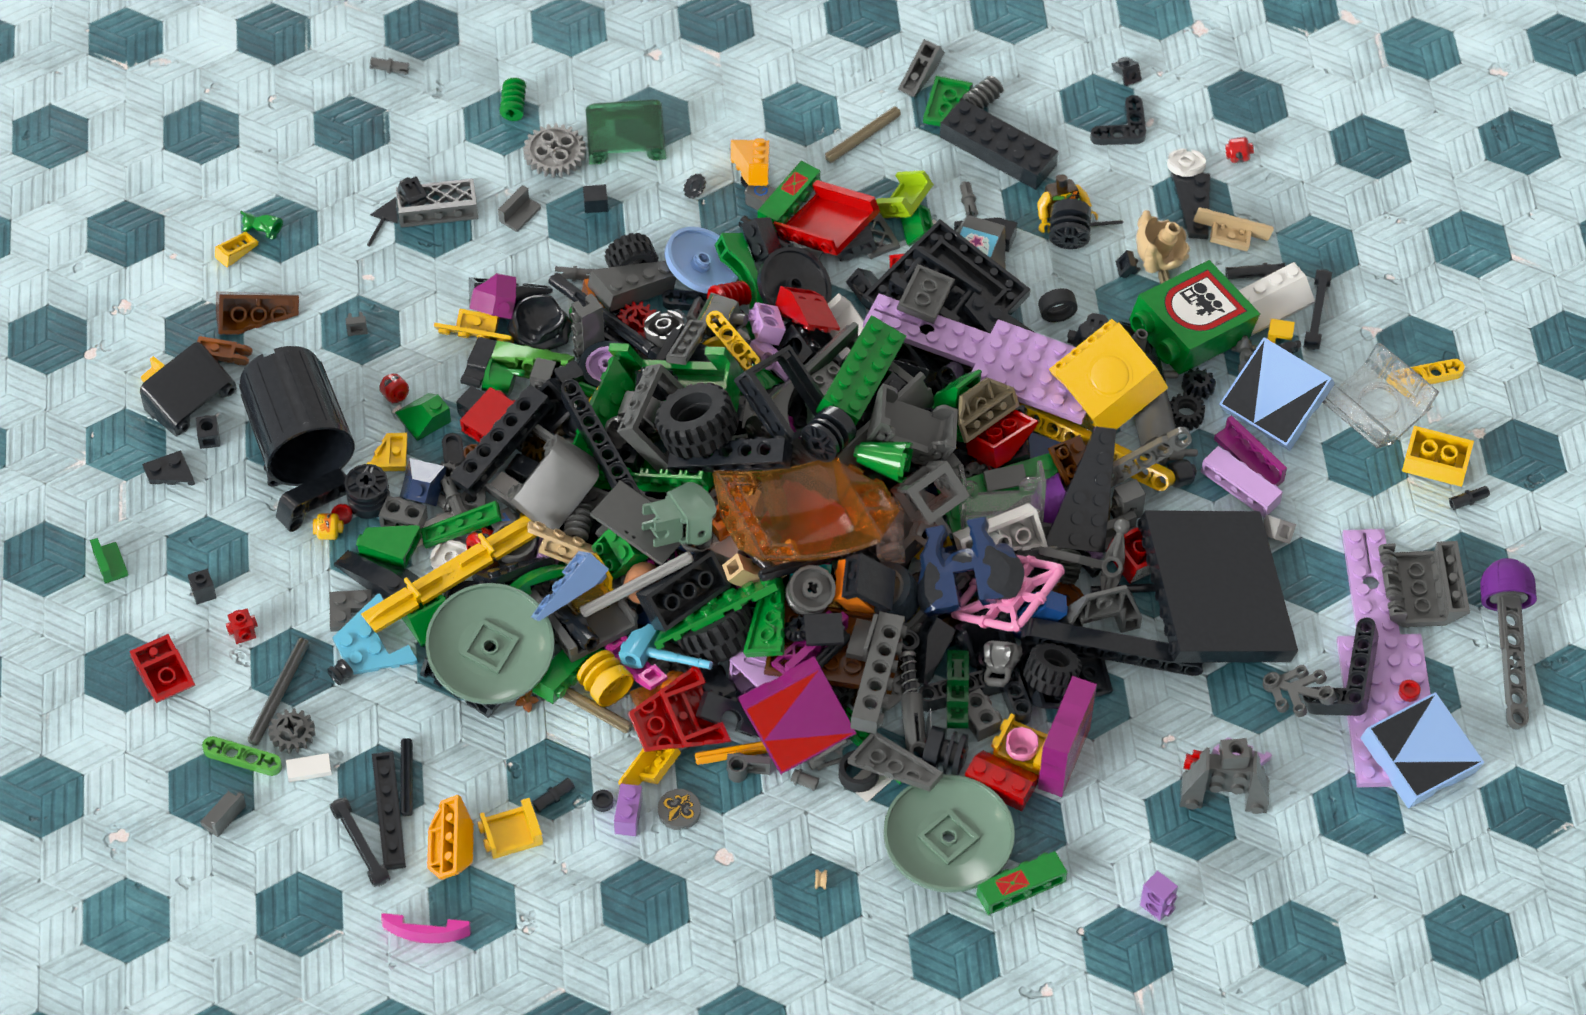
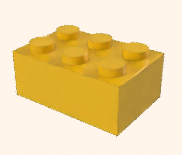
M1414 426L1402 472L1462 487L1474 441Z

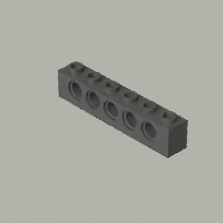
M879 612L851 717L850 729L876 734L878 726L882 727L884 720L882 709H887L889 696L886 693L887 690H892L894 678H891V674L897 671L898 661L895 660L896 655H901L903 643H900V640L905 638L907 626L904 625V616Z

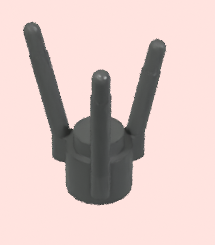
M847 739L838 742L829 749L807 760L806 762L813 771L817 768L820 771L825 767L838 764L841 758L824 762L826 761L825 756L848 742Z

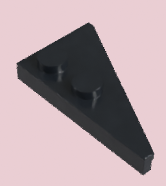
M549 556L521 562L512 561L502 566L483 569L472 575V578L479 583L482 581L483 583L501 584L523 576L532 570L553 565L555 561L554 558Z

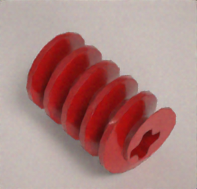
M744 281L713 285L707 292V299L711 293L737 301L739 306L750 304L752 299L750 287Z

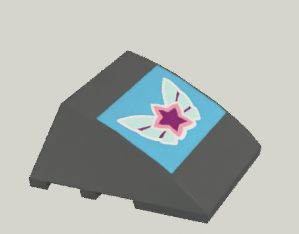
M967 215L956 232L1006 269L1005 226Z

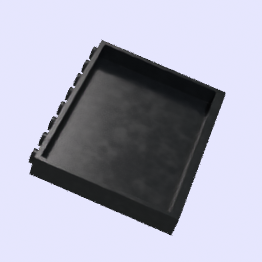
M1145 510L1138 520V530L1141 531L1142 546L1145 548L1147 555L1146 563L1150 567L1151 582L1154 583L1155 599L1159 603L1160 618L1163 619L1164 634L1169 642L1168 650L1172 654L1173 662H1291L1297 654L1298 648L1261 512Z

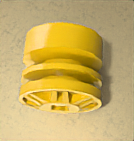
M603 650L591 656L581 666L577 674L578 682L584 686L586 691L590 692L591 697L601 707L611 706L622 699L629 692L634 682L633 675L625 666L620 664L618 658H615V655L609 650Z

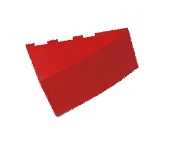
M691 667V669L681 674L674 681L628 712L644 752L731 742L723 722L714 724L695 717L704 692L702 687L706 683L698 667Z

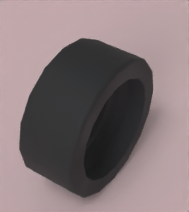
M1059 288L1051 290L1042 295L1038 301L1041 317L1047 322L1065 321L1075 315L1078 310L1075 294L1069 289Z
M855 750L849 751L839 762L838 777L841 784L852 792L870 790L876 785L879 774L871 772V775L865 779L851 778L846 773V768L850 765L848 764V758Z

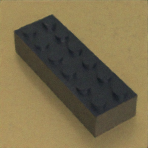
M964 99L958 102L940 124V138L1035 190L1057 166L1058 150Z

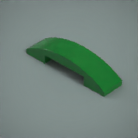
M550 565L532 570L519 577L510 586L530 595L532 594L530 586L560 576L563 578L565 574L562 571L567 565Z

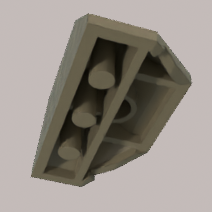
M985 378L960 395L957 420L964 443H968L1020 406L1014 387L991 378Z

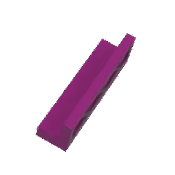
M1232 415L1228 417L1225 428L1215 434L1214 440L1224 450L1229 451L1233 457L1244 462L1254 472L1261 474L1271 484L1276 486L1282 484L1285 480L1287 467Z
M841 612L842 624L846 630L848 628L849 616ZM805 640L794 641L784 651L783 656H778L772 662V667L781 674H784L789 669L813 656L816 657L826 646H806ZM797 647H803L797 654H795V649ZM783 660H789L785 667L780 664Z

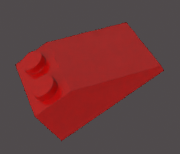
M1014 409L966 443L967 453L994 468H998L1012 459L1036 428L1038 420Z

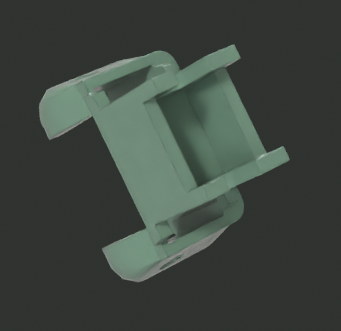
M687 482L668 491L664 500L642 504L643 515H656L654 519L642 522L643 531L650 529L656 537L653 539L654 547L676 542L693 545L704 544L710 541L712 537V519L716 517L715 502L700 485L694 482ZM683 523L687 524L686 537H683Z

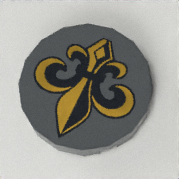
M685 789L668 791L661 797L658 803L659 818L666 827L674 830L690 828L698 821L701 815L700 802L691 791Z

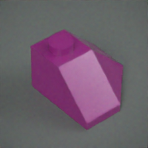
M499 273L494 274L490 279L473 288L469 309L511 319L516 300L517 277Z

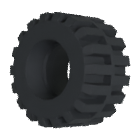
M629 233L628 235L621 236L619 239H615L613 243H610L604 255L608 267L658 262L659 259L650 238L645 234L641 235V233Z
M1042 643L1032 648L1023 674L1027 683H1030V686L1037 689V691L1059 697V695H1065L1072 676L1079 677L1082 665L1081 660L1070 649L1055 643Z

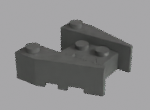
M1206 747L1200 754V759L1197 762L1194 761L1190 766V770H1185L1182 774L1180 807L1188 809L1202 808L1205 790L1214 793H1245V812L1253 814L1267 813L1269 805V778L1265 775V769L1261 766L1257 751H1253V759L1249 760L1248 768L1222 770L1219 754H1210V748Z

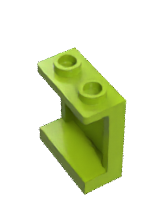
M924 170L897 172L895 174L899 185L890 198L876 199L883 218L912 216L934 185Z

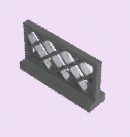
M473 179L421 184L424 190L430 191L425 200L410 205V207H405L408 203L404 196L398 194V187H396L400 228L478 219ZM470 186L466 191L460 189L461 187ZM442 189H449L446 194L441 192ZM454 193L460 195L457 199L451 197ZM435 195L441 197L438 201L432 199Z

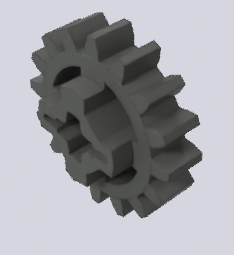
M293 708L292 713H289L287 709L284 710V715L277 713V720L271 719L272 725L268 726L269 738L273 746H279L281 752L286 748L288 754L292 752V749H295L297 753L300 751V747L307 749V742L312 743V736L316 735L314 721H311V716H305L303 710L296 713V708Z

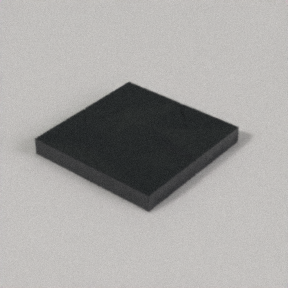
M939 219L862 296V304L870 310L878 294L900 301L901 297L888 289L889 282L894 274L902 277L916 260L913 258L916 246L928 250L932 256L970 281L977 282L983 289L981 296L1010 316L1030 296L1031 289ZM955 285L948 294L943 307L952 310L965 291ZM963 309L959 312V323L984 331L982 327H978ZM929 324L919 327L920 332L925 335L929 332H934V328ZM923 350L924 353L930 356L942 367L949 364L950 362H956L954 360Z

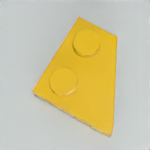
M386 433L382 439V444L377 447L374 457L367 464H374L382 468L383 471H406L407 433Z

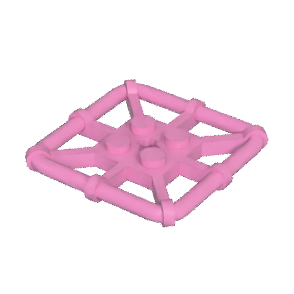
M1017 555L1024 567V581L1016 597L996 600L997 603L982 606L980 600L966 605L974 593L978 591L976 578H973L969 583L970 586L960 598L962 610L951 612V615L954 619L978 624L982 628L992 627L1005 631L1019 632L1037 608L1046 602L1047 595L1064 574V567L1061 564L1036 559L1035 556L1028 555L1025 557ZM1034 567L1049 570L1033 578L1027 577ZM1046 583L1040 592L1031 593L1035 587ZM1024 601L1030 602L1031 604L1018 619V609ZM984 608L990 609L986 615H972V613ZM1000 611L1010 613L1011 623L994 619Z

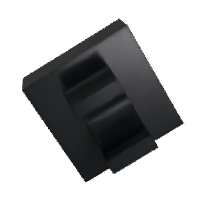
M1126 250L1115 261L1119 277L1127 278L1130 274L1135 275L1141 270L1136 265L1139 261L1134 257L1133 251Z

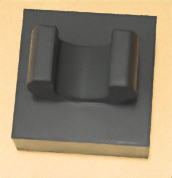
M359 312V317H352V314L349 313L348 318H345L348 336L368 334L366 317L363 316V313Z

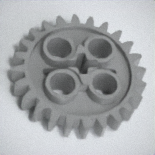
M555 123L554 127L547 124L546 129L540 126V131L533 130V135L529 134L528 140H525V146H523L524 160H526L527 165H531V170L537 169V174L544 172L545 177L549 173L552 174V178L557 173L560 177L563 176V172L570 175V169L577 171L576 166H582L581 161H585V141H583L582 135H578V130L572 132V127L565 129V124L561 128L558 127L557 123Z

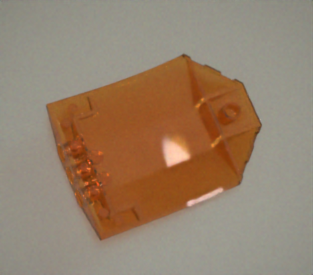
M838 457L831 462L817 460L794 466L790 469L713 472L720 517L736 547L759 561H813L862 550L882 540L900 511L883 481L877 478L872 480L863 475V470L852 464L846 466L838 460Z

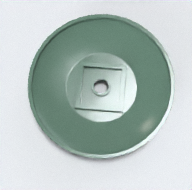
M496 583L478 584L464 588L446 599L438 607L430 620L426 634V654L430 668L438 681L448 691L464 700L479 704H500L515 700L537 686L550 667L554 653V633L548 616L540 621L532 619L531 616L539 604L531 596L517 588ZM487 643H493L496 645V649L489 652L484 649V646Z
M943 775V778L930 792L909 785L898 794L890 805L885 817L883 831L888 856L901 874L921 887L947 893L975 889L978 884L998 875L1011 856L1015 837L1013 819L1003 800L983 783L959 775ZM950 834L955 839L947 842L943 839V836Z

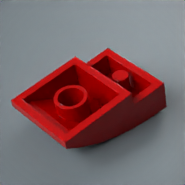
M169 634L130 651V657L156 703L195 686Z

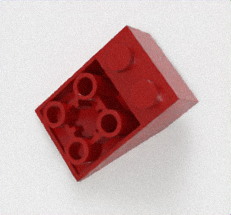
M780 286L775 306L778 307L781 316L791 318L792 322L804 325L803 328L815 331V328H819V330L831 333V330L840 331V327L822 295L813 290Z

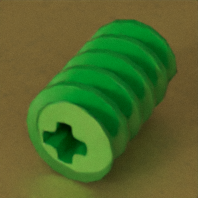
M509 78L502 84L499 112L504 119L509 121H518L523 117L526 82L520 78Z

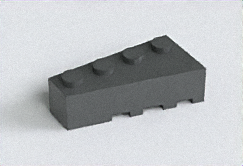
M666 261L592 269L587 286L596 295V298L605 309L612 312L624 308L626 304L632 305V302L638 303L661 295L667 290H674L677 278L670 271Z

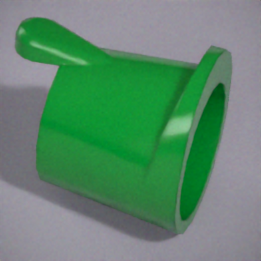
M490 358L483 378L482 391L486 392L491 387L496 391L500 390L506 396H510L515 384L516 375L525 376V370L507 368L497 364L494 358Z

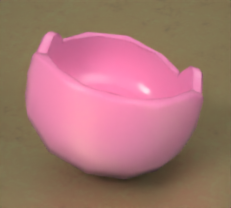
M1019 727L1014 728L1008 733L1006 751L1012 759L1027 761L1037 754L1038 736L1031 729Z

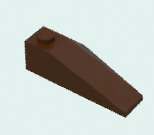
M216 291L218 334H241L251 329L260 328L264 325L299 315V295Z

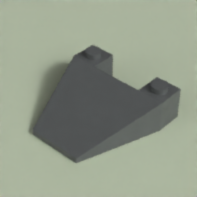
M1123 585L1084 595L1068 606L1067 614L1058 622L1083 627V624L1114 617L1120 633L1139 629L1142 616L1134 596L1128 587Z

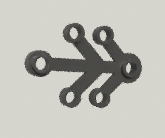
M1299 665L1294 670L1282 675L1270 672L1263 678V687L1267 692L1273 693L1276 701L1275 706L1280 713L1286 712L1289 709V704L1283 698L1281 690L1289 692L1294 705L1293 711L1297 717H1303L1307 714V708L1301 702L1299 694L1319 699L1325 705L1333 704L1336 699V694L1331 686H1323L1319 690L1306 687L1314 682L1323 684L1327 680L1325 672L1321 669L1309 675L1306 666ZM1295 677H1297V678L1299 679V680L1294 681V682H1292V683L1287 682V681H1289V680H1291V679H1293V678H1295Z

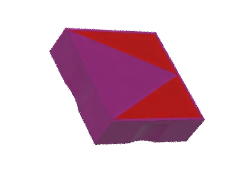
M815 656L789 669L777 679L766 682L738 697L745 713L780 774L822 753L838 742L857 734L855 729H850L851 722Z
M1072 676L1043 745L1038 781L1039 790L1059 797L1063 796L1091 728L1097 684Z

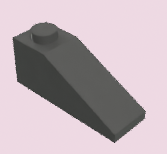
M924 39L898 90L915 98L937 69L945 53L943 49Z

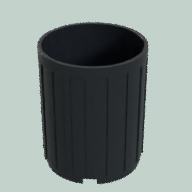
M284 346L275 348V353L266 357L261 354L254 358L244 368L240 376L239 389L270 477L280 484L300 486L335 469H342L352 458L355 443L322 361L307 348Z

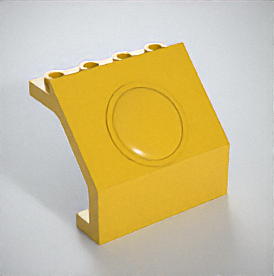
M1113 319L1105 323L1049 369L1051 374L1068 389L1093 421V427L1114 428L1117 430L1168 389L1167 384L1155 365L1123 326Z

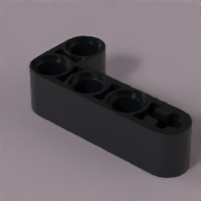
M335 469L285 492L279 499L276 518L289 532L296 531L302 525L305 513L347 495L344 484L346 474L341 469Z

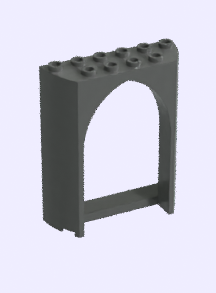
M853 322L851 325H847L804 365L810 376L829 364L845 347L851 350L858 338L859 324ZM892 361L889 367L907 383L898 392L897 400L921 409L933 407L934 397L931 388H927L923 381L926 378L925 375L920 371L915 377H912ZM790 379L771 396V399L788 424L789 409L798 394ZM754 412L745 422L744 428L746 432L755 437L772 438ZM870 420L856 431L855 439L831 462L815 459L805 450L801 439H796L791 442L793 445L791 466L832 488V497L837 499L842 495L837 483L868 468L857 462V458L854 457V450L856 445L860 446L861 442H866Z

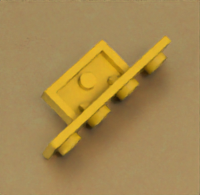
M459 309L456 326L434 323V327L440 334L450 335V332L458 333L457 336L462 338H469L470 336L478 338L479 336L486 339L514 343L512 336L496 333L499 317L486 313Z
M676 748L644 752V749H642L620 778L618 784L639 786L644 781L658 785L680 755V750Z

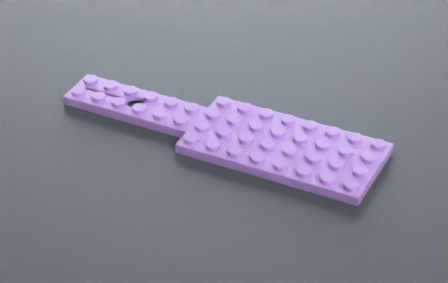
M1384 529L1343 530L1342 538L1355 628L1360 619L1369 617L1375 621L1379 634L1368 709L1363 715L1347 716L1357 788L1391 787L1393 785L1387 773L1376 762L1360 737L1373 724L1431 695L1421 634H1400L1399 625L1390 620L1388 602L1390 600L1386 598L1382 567L1385 565L1380 563L1378 550L1380 545L1386 544ZM1367 577H1373L1378 580L1379 585L1375 589H1370L1368 585L1363 584V580ZM1337 636L1336 640L1343 688L1347 687L1355 636ZM1414 680L1420 685L1421 691L1417 700L1407 702L1401 699L1398 690L1403 681Z

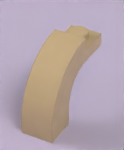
M790 539L773 554L767 556L775 565L801 558L795 542ZM737 553L722 565L728 582L742 587L747 582L752 581L755 583L760 581L758 572L761 568L758 565H754L751 558Z

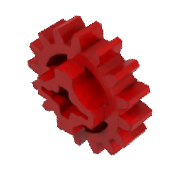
M632 302L631 307L626 304L624 310L620 309L617 318L646 339L644 322L647 317L656 312V309L650 310L649 304L644 307L643 302H640L639 305Z

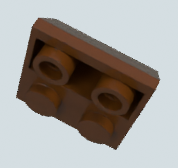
M1081 435L1048 448L1066 486L1073 479L1077 465L1085 451L1086 445Z

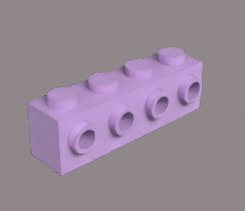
M1218 446L1203 460L1201 473L1254 511H1260L1261 516L1264 518L1281 503L1283 492L1280 488L1268 482L1261 474L1254 472L1244 462L1237 460L1229 451L1223 450Z

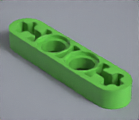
M214 736L207 737L202 742L204 755L208 758L268 776H275L282 770L281 759L276 754ZM213 744L216 745V748L209 750L208 747H212ZM231 749L238 751L234 757H228L226 753ZM250 755L258 757L254 763H249L246 759ZM273 762H275L276 766L273 765L271 768L268 767V764L271 765Z

